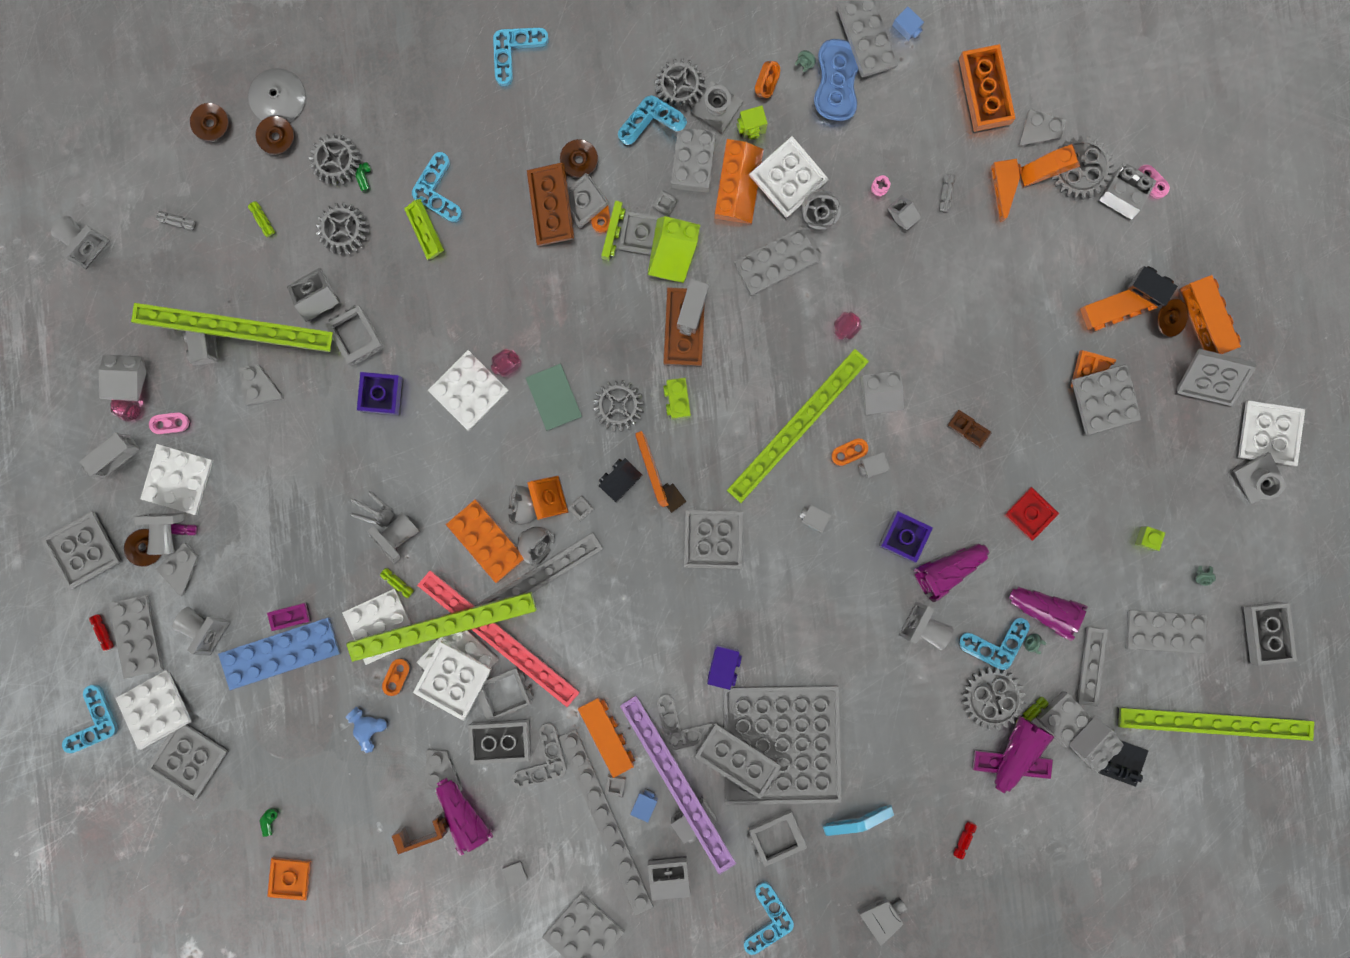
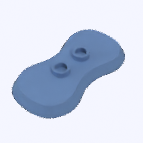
M830 39L824 42L819 50L818 57L822 78L815 93L814 103L818 113L830 120L844 121L850 119L857 109L854 79L859 69L849 41Z

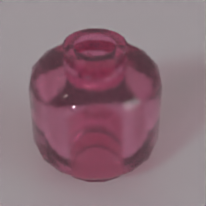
M852 311L849 313L843 312L834 322V328L836 329L834 333L842 340L844 338L852 340L862 329V320Z
M503 349L492 357L491 369L494 374L507 377L518 370L520 359L515 351Z
M112 400L110 404L112 415L124 422H130L140 414L141 409L138 401Z

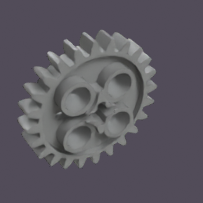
M1082 136L1079 137L1078 141L1072 137L1071 144L1075 148L1079 163L1083 164L1086 168L1082 171L1079 167L1053 176L1052 179H1058L1055 185H1062L1061 192L1067 189V196L1073 192L1075 198L1081 194L1082 198L1085 199L1086 193L1093 197L1094 190L1099 194L1101 192L1100 187H1107L1104 181H1111L1108 175H1112L1114 171L1109 168L1113 167L1114 163L1109 162L1113 158V155H1107L1110 149H1102L1104 142L1097 145V138L1090 142V136L1087 137L1086 141H1083ZM1067 141L1064 142V146L1071 145ZM1093 153L1096 155V160L1090 161L1086 155ZM1096 164H1098V165L1100 166V167H1098V168H1097V167H1089V166H1093V165H1096ZM1095 172L1098 178L1091 180L1088 177V173ZM1074 173L1078 176V180L1070 181L1068 175Z
M987 667V673L980 669V676L974 673L975 680L968 679V682L971 684L970 687L964 686L968 690V693L962 694V696L967 698L962 704L968 705L964 711L971 712L969 718L973 719L976 717L974 723L979 724L981 722L982 728H985L987 724L990 730H993L994 725L1000 730L1001 724L1008 728L1007 722L1009 721L1014 724L1013 717L1019 718L1020 715L1017 712L1024 711L1020 704L1026 703V701L1021 700V697L1025 696L1026 693L1019 691L1023 688V685H1016L1019 679L1015 678L1012 680L1013 673H1009L1006 676L1007 670H1002L1000 673L999 669L995 667L994 672H992V669ZM997 681H1002L1003 688L999 691H996L994 687L995 683ZM986 683H989V684H990V689H991V691H992V694L995 695V696H998V697L995 699V701H996L997 705L999 706V708L1001 709V712H1002L1001 714L998 713V709H997L996 704H995L994 702L990 701V699H992V695H991L990 691L988 690V688H987V686H986ZM983 688L985 696L979 699L977 691ZM1008 698L1011 701V705L1005 709L1002 703ZM992 706V715L986 716L985 709Z

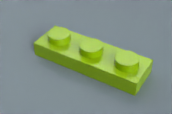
M421 199L414 200L404 209L427 260L433 259L444 250Z
M615 201L601 255L604 260L610 261V257H614L617 245H614L615 238L620 236L621 227L618 225L620 219H624L626 211L623 208V202Z

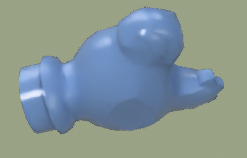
M355 707L345 718L348 720V723H354L353 735L358 740L361 751H365V753L372 752L374 745L371 743L370 738L374 733L384 731L387 728V722L381 718L375 719L371 716H362V710Z

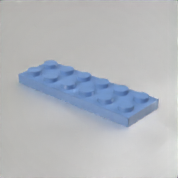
M328 617L219 653L218 656L229 690H233L339 655L341 652L330 618Z

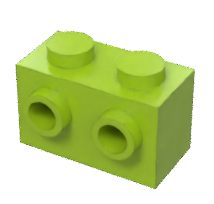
M762 105L740 111V116L737 118L738 123H736L739 135L743 134V138H749V140L757 139L761 134H765L768 125Z
M686 378L666 380L667 385H663L665 397L669 396V404H666L667 416L671 415L672 420L690 418Z

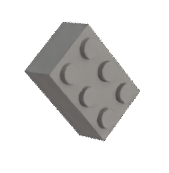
M691 128L677 131L671 189L709 193L716 131Z
M1280 602L1243 606L1250 664L1259 666L1296 662L1297 657L1290 603Z
M529 720L480 722L468 725L470 765L522 762L531 759Z

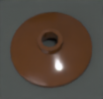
M204 103L196 107L192 112L190 127L192 132L202 140H217L227 130L228 116L219 105ZM214 121V125L209 127L208 123Z
M270 116L259 123L255 136L257 144L263 151L269 154H280L292 145L294 131L286 119L279 116ZM279 134V139L274 140V135Z
M572 140L561 150L560 163H564L567 174L580 178L585 173L591 174L598 163L597 151L586 140ZM581 157L583 161L577 163L576 158Z
M1170 299L1167 305L1160 309L1158 327L1163 335L1174 337L1183 331L1188 320V310L1185 303L1180 299Z
M138 529L132 532L124 543L126 558L136 566L145 567L152 565L161 556L147 554L149 529ZM141 543L145 544L143 549H139Z

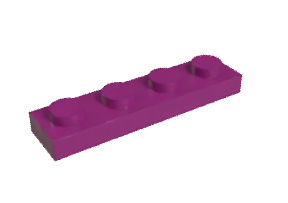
M975 750L973 770L997 773L1004 753ZM1037 758L1030 770L1023 776L1051 779L1053 759Z

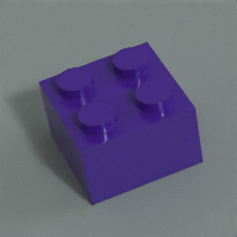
M360 372L357 411L399 415L402 377L399 375Z
M895 511L879 546L911 562L917 563L933 527L899 511Z
M716 644L707 678L708 685L728 690L731 689V686H735L737 680L735 668L740 667L742 660L738 649Z

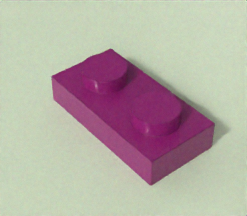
M306 603L267 613L271 631L310 622Z

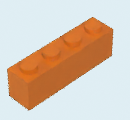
M1126 290L1080 308L1087 329L1094 328L1097 331L1105 328V324L1112 321L1113 324L1124 321V316L1130 315L1132 318L1142 314L1141 310L1148 308V311H1151L1158 307L1131 290Z
M597 697L578 707V711L614 778L633 768V762L636 760L631 750L627 752L624 746L627 742L622 733L618 734L616 730L618 725L614 717H609L607 713L609 707L606 701Z

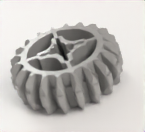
M681 58L680 63L673 59V65L667 61V68L661 66L660 70L662 73L657 72L656 77L658 79L654 81V84L657 85L655 92H660L657 95L658 99L664 98L663 102H669V105L672 107L676 105L678 111L680 106L687 110V104L690 107H694L693 100L699 102L700 98L698 96L704 95L702 90L705 89L706 85L703 84L705 77L701 76L703 71L697 70V64L691 67V60L684 64L683 58ZM681 71L678 76H669L674 72ZM688 74L695 80L696 87L691 86V83L686 80ZM683 79V85H681L677 90V84H679ZM665 82L673 87L672 96L666 91L664 87ZM682 93H691L687 97L679 98Z
M333 133L332 138L326 134V140L320 137L319 141L321 143L319 145L313 143L316 150H310V153L314 155L309 157V161L313 162L310 164V168L315 169L313 174L315 176L319 175L318 179L320 181L325 179L326 184L332 181L334 185H337L338 180L341 184H344V178L351 181L349 175L351 173L356 175L354 168H359L356 162L361 161V158L357 156L360 154V151L355 149L357 145L351 143L352 140L349 137L345 139L343 134L338 137L336 133ZM335 145H339V146H343L344 148H343V149L340 148V149H338V150H332L330 147H331V146H335ZM325 151L326 158L322 161L323 163L321 164V157ZM330 153L336 156L339 165L332 160L333 157ZM349 154L348 164L344 167L343 162ZM332 168H338V169L340 170V172H337V173H329V172H326V170H327V169L330 170V169H332Z
M345 202L341 204V208L338 203H335V209L329 205V212L327 213L323 210L322 214L324 217H318V220L322 223L316 224V227L321 229L316 232L318 236H322L319 242L324 243L326 249L330 247L332 253L336 249L338 254H342L343 249L346 254H349V248L356 251V244L360 247L362 246L360 239L366 240L362 233H368V229L363 228L368 225L367 221H362L365 218L364 214H360V210L358 208L354 209L352 204L347 207ZM341 214L349 215L348 217H344L342 220H337L334 218ZM355 220L356 232L353 235L351 233V226L353 225L352 222ZM331 222L333 224V230L331 232L332 235L329 237L328 226ZM336 223H338L340 226L345 227V230L348 232V234H346L344 231H341L339 227L336 225ZM342 237H347L350 239L343 243L335 242L336 240H339Z
M614 380V386H611L608 381L606 382L607 389L604 386H600V389L603 391L602 394L599 392L595 393L600 397L599 399H593L594 403H598V406H594L593 410H599L595 417L602 416L599 423L602 424L606 421L605 428L612 424V431L616 430V425L619 426L620 431H623L622 425L625 424L627 429H630L629 422L636 425L637 422L634 418L641 419L637 412H644L643 408L638 407V405H643L644 401L637 400L642 397V394L635 395L638 388L635 387L631 390V382L625 387V380L621 381V385H618L617 380ZM622 390L627 392V394L621 398H616L610 392ZM607 397L611 402V407L604 414L603 401ZM631 397L634 400L632 414L625 407ZM612 398L618 403L623 401L624 404L622 406L625 413L619 408L616 410L613 408L615 404ZM616 413H621L627 419L614 421L609 418Z

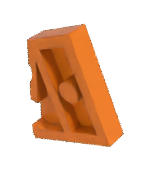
M1080 350L1073 379L1109 369L1111 365L1115 364L1116 359Z

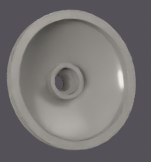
M274 68L260 73L253 80L249 89L248 100L251 110L261 121L270 116H279L290 123L302 112L306 101V93L302 82L295 74L285 69ZM272 91H277L275 96H271Z

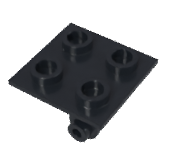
M1121 741L1124 744L1121 751L1110 759L1108 765L1100 770L1099 774L1136 787L1137 783H1141L1143 780L1141 772L1149 750Z

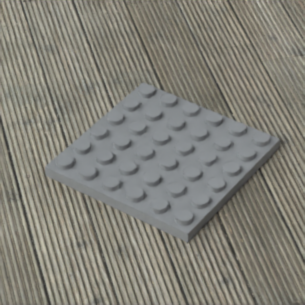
M839 686L731 688L730 690L723 688L724 729L781 765V768L761 799L725 777V805L841 803Z

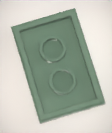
M561 364L526 377L546 431L582 417Z

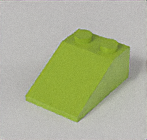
M667 216L658 218L647 275L684 283L697 245L700 225Z

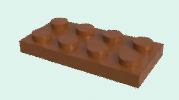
M564 163L527 170L537 245L543 246L574 239Z
M667 288L664 344L665 365L702 366L705 303L695 334L691 333V336L684 335L677 329V322L687 288Z

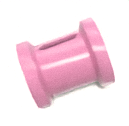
M884 175L875 178L871 189L876 196H883L887 193L891 184L889 178ZM880 182L883 183V188H882V189H879V188H878V187H879L878 184H879Z

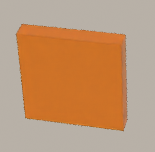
M559 476L527 482L537 520L568 513Z
M272 857L267 897L306 901L311 861Z

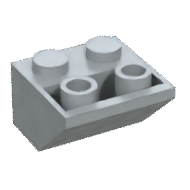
M1123 162L1108 183L1099 201L1132 220L1141 211L1156 180Z
M687 857L648 861L652 900L690 897Z

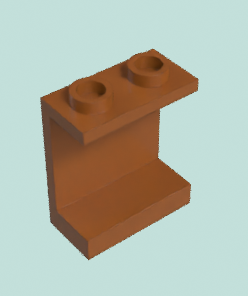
M442 814L437 815L432 821L436 832L412 841L409 839L406 827L398 829L392 835L397 853L401 854L442 839L448 832L447 829H449L446 818H443Z

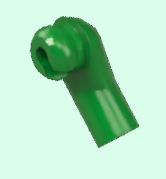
M368 162L358 164L359 168H357L355 175L361 191L370 188L365 176L371 170Z
M274 809L266 810L260 818L259 822L263 837L272 835L270 825L277 818V812Z

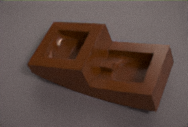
M960 410L957 411L948 424L951 429L980 449L992 434L990 430L975 422V419Z

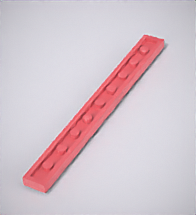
M431 570L417 585L450 613L475 607ZM496 623L471 629L566 707L579 694L580 691Z

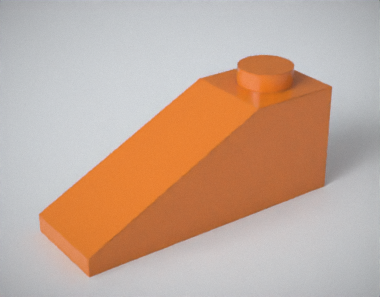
M1072 144L1021 167V177L1024 186L1035 184L1080 167L1075 148Z
M1017 159L998 161L991 165L1000 222H1004L1008 217L1020 175H1022V168L1018 164Z

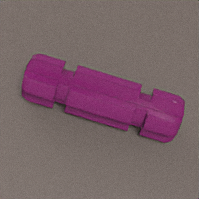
M171 524V534L196 535L197 526Z

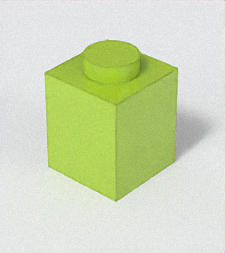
M1142 526L1135 545L1152 551H1160L1165 532L1148 526Z

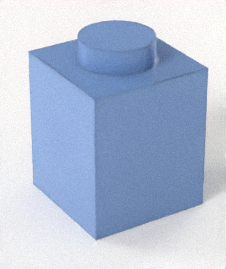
M907 7L894 20L892 26L909 41L912 37L917 38L921 34L924 21Z
M648 790L640 791L630 815L648 823L658 800L655 797L656 794Z

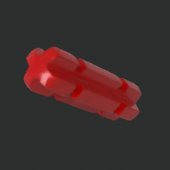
M99 614L91 616L89 621L91 625H94L93 630L98 641L102 643L100 644L102 650L108 651L112 649L114 645L109 640L110 636L105 625L101 623V616Z
M967 822L965 825L966 830L962 832L957 844L958 848L953 853L956 858L963 860L966 855L965 850H968L973 838L972 834L977 829V825L972 822Z

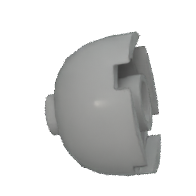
M816 190L811 192L803 201L802 214L810 227L826 229L829 225L835 224L838 221L841 207L838 199L831 192Z
M515 485V489L511 490L508 509L512 510V515L508 514L511 524H526L531 522L536 516L528 487Z
M531 527L521 532L518 537V550L524 561L531 566H534L533 563L540 564L551 550L548 548L550 542L554 544V535L542 527Z

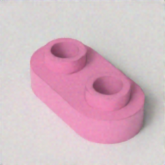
M1143 165L1138 169L1142 173L1144 171L1149 172V177L1156 180L1150 192L1153 198L1160 199L1168 194L1170 189L1168 182L1151 165ZM1158 185L1163 187L1162 191L1158 190Z
M182 413L155 415L149 421L150 430L160 435L183 432L189 426L188 417ZM179 419L182 420L181 426L177 425V421ZM159 422H163L162 428L158 427Z

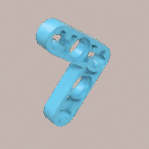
M501 29L495 32L493 36L495 78L499 85L508 86L513 80L512 49L544 47L549 41L548 33L545 29ZM529 33H532V37H538V34L542 33V36L545 38H542L540 42L537 38H532V42H530ZM501 35H504L506 38L504 40L505 48H501L500 40H497L501 38ZM517 35H526L525 42L518 43L516 41ZM502 53L508 55V60L504 63L498 61V56ZM498 67L505 68V73L509 76L506 77L505 81H502L499 77L502 76V68Z
M651 95L642 100L618 131V137L624 144L630 145L635 142L653 118L674 131L683 130L687 120L680 111ZM668 110L665 116L660 117L662 111ZM643 117L640 123H635L637 118Z
M437 152L433 155L413 187L412 196L415 200L421 199L426 208L452 223L458 222L462 218L460 207L434 191L450 165L448 156L443 152ZM442 157H444L443 160L445 161V164L439 165L438 170L440 171V173H438L435 169H432L431 167L434 166V168H436L438 165V162L436 160L442 159ZM428 173L436 175L434 182L429 183L426 181ZM424 189L425 195L430 197L429 200H427L423 196H420L418 198L417 191H422ZM434 199L442 200L440 208L432 207ZM447 203L449 204L447 208L451 211L457 209V216H452L451 218L450 213L444 210Z
M1023 618L1016 619L1012 623L1000 648L971 633H965L961 636L960 648L964 652L998 669L1007 670L1012 665L1029 632V622ZM1023 624L1025 630L1022 629L1019 636L1015 635L1018 629L1017 626ZM971 639L973 645L965 646V641ZM1013 639L1017 642L1018 646L1011 649L1007 646L1006 642ZM977 642H978V643H980V645L978 646V649H977V652H976V651H974V650H975V646H977ZM981 648H990L991 654L983 656L980 652ZM995 651L998 652L995 660H992ZM1005 656L1007 657L1006 661L1009 663L1001 664L999 658Z
M90 685L83 690V698L95 725L66 737L62 742V748L67 753L78 752L117 733V723L105 694L99 685ZM96 690L97 694L90 697L89 693ZM98 700H101L100 703H96V704H94V705L92 704V702H96V701H98ZM98 706H102L105 709V714L102 717L96 714ZM106 725L111 726L112 729L109 732L99 733V730L106 728ZM88 731L93 732L95 736L92 742L87 741L85 738ZM80 739L81 743L74 745V748L69 747L68 744H70L71 741L73 742Z
M892 805L877 808L857 819L826 823L823 825L825 835L831 836L866 831L893 817Z
M762 881L758 883L755 887V893L772 921L745 938L744 949L750 955H755L790 933L794 927L790 914L768 882ZM761 887L769 888L767 893L771 899L764 903L767 900L765 895L759 894ZM776 902L780 905V909L778 912L773 913L769 910V905ZM781 914L785 921H790L788 928L780 927L782 923L778 916ZM770 929L774 932L772 939H765L763 937L765 930ZM757 935H760V938L764 942V944L761 945V942L759 941L755 944V949H753L752 947L748 948L749 941H752L753 943L758 941Z

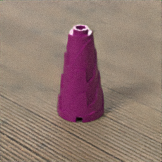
M978 543L933 562L929 561L914 569L915 572H918L915 574L917 582L925 595L931 593L932 596L929 599L932 602H936L950 592L949 590L963 581L966 576L974 572L979 565L986 561L990 554L989 550L984 544Z
M1021 587L1013 588L1009 596L1013 605L1022 609L1029 616L1041 621V623L1054 630L1056 634L1070 641H1073L1075 638L1073 636L1074 632L1078 633L1087 612L1085 610L1088 608V606L1072 600L1068 601Z
M1019 716L994 781L996 784L995 788L1003 793H1006V791L1010 792L1023 775L1030 770L1037 758L1041 757L1055 736Z
M445 778L436 783L438 786L435 788L436 795L444 811L443 813L459 856L464 855L463 851L467 850V852H470L489 841L488 838H493L490 828L488 829L479 815H477L455 782L452 780L448 781Z

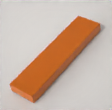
M640 431L635 436L657 501L661 507L668 506L669 504L646 436Z

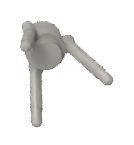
M371 491L369 495L384 510L380 508L376 511L362 502L351 498V502L376 515L375 519L351 513L352 517L377 524L380 527H383V525L388 527L394 518L393 509L388 507Z

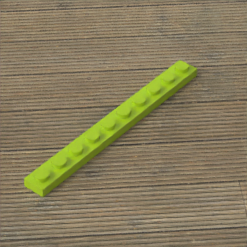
M134 303L131 322L134 324L325 352L331 351L333 332L140 303Z
M854 349L728 488L727 492L742 503L869 361Z
M530 591L349 641L346 645L351 660L354 662L532 613L537 608Z
M1119 707L1118 727L1309 741H1313L1314 721Z

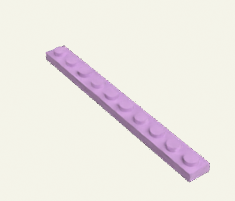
M635 696L620 706L718 874H722L736 865L734 858L638 697Z

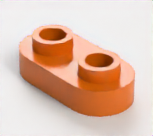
M766 61L762 66L755 85V93L759 98H769L773 94L780 75V65L776 61Z
M608 205L591 219L592 227L598 233L608 231L610 223ZM600 219L605 221L603 225H598Z
M854 439L835 448L831 454V459L834 464L844 466L865 456L868 452V444L863 439ZM856 445L861 446L860 452L855 451ZM838 453L844 454L843 460L838 459Z
M396 659L391 663L382 683V690L386 695L395 696L401 692L410 672V664L407 660ZM398 665H403L404 670L402 672L398 670ZM391 682L396 684L395 689L390 688Z

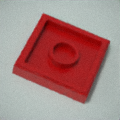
M1030 487L1004 515L1033 541L1056 518L1059 512L1034 488Z

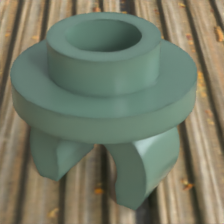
M803 50L798 54L795 64L798 65L800 63L805 67L802 71L806 72L815 65L816 58L810 51Z
M1202 566L1198 567L1196 582L1204 586L1211 585L1216 580V575L1213 574V567L1209 566L1207 573L1202 570Z
M1034 633L1026 638L1025 649L1029 652L1041 654L1038 648L1041 644L1046 645V642L1042 640L1040 635Z

